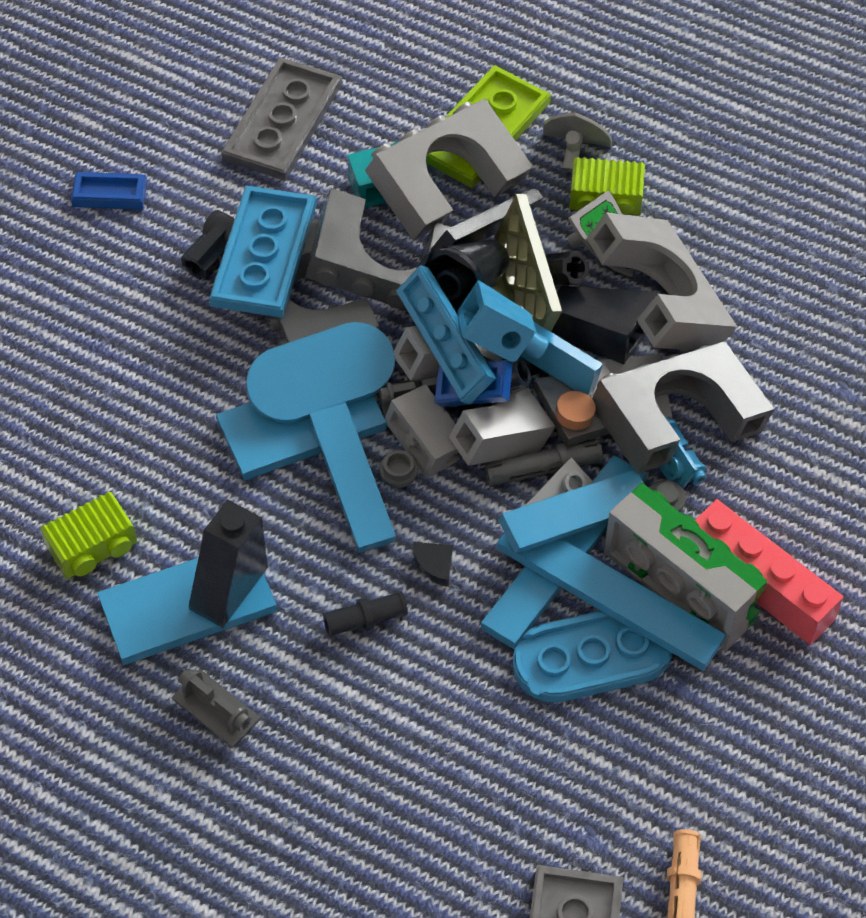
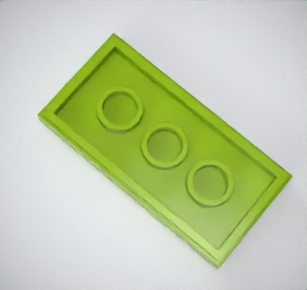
M494 65L445 118L453 115V112L466 102H471L473 105L486 99L516 141L550 104L551 94ZM437 151L426 155V164L470 188H473L481 179L465 159L454 153Z

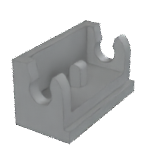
M426 384L391 400L385 416L387 426L406 452L411 454L417 461L418 468L426 479L460 459L457 455L459 453L449 438L456 424L446 410L435 403V396Z

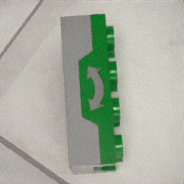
M641 482L609 512L604 554L647 589L726 634L725 641L721 645L723 650L727 651L757 621L759 610L754 605L758 602V597L765 591L768 580L763 577L760 570L754 565L746 564L734 555L726 543L720 539L712 538L702 530L694 518L686 514L683 515L671 506L663 494L656 490L652 491Z

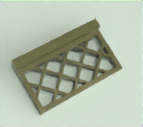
M516 194L493 239L500 242L509 254V266L493 290L528 311L535 323L551 332L562 313L561 305L527 195Z

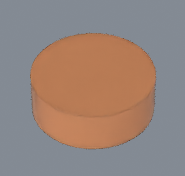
M569 391L559 397L555 416L562 426L571 430H582L592 423L596 406L589 395L580 391Z

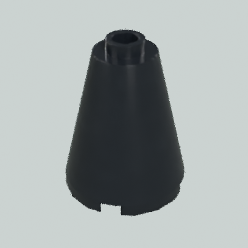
M488 239L434 249L422 258L417 268L422 265L430 269L458 315L457 311L478 280L492 289L496 286L509 266V254L500 242Z

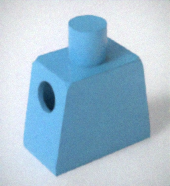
M479 280L457 311L462 337L510 362H516L522 352L538 360L547 349L549 340L536 333L531 314Z

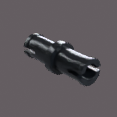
M398 591L394 594L371 600L363 597L357 599L356 604L330 612H323L322 616L328 636L333 637L336 634L362 627L365 631L373 629L376 623L399 616H407L408 609L402 591Z

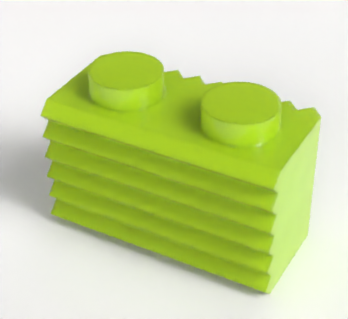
M578 156L575 157L573 161L569 210L579 211L609 190L623 215H640L645 164L635 161L630 163L628 160L616 162L614 159L608 161L607 159L601 160L600 158L594 160L593 158L587 159L583 157L580 159Z
M106 492L105 495L92 499L90 503L86 502L84 506H78L76 510H71L69 514L64 513L62 517H57L55 521H50L47 525L43 524L40 528L45 546L65 579H69L74 575H87L95 569L97 563L111 556L114 558L121 557L130 551L132 545L137 543L134 526L112 492Z

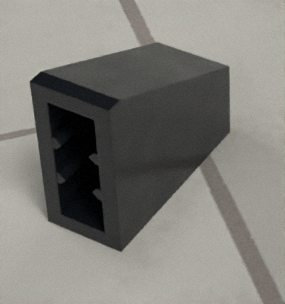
M561 286L557 291V296L562 313L551 332L575 347L625 364L646 336L637 319L658 293L639 290Z
M228 499L204 529L189 601V610L224 628L268 568L262 517Z

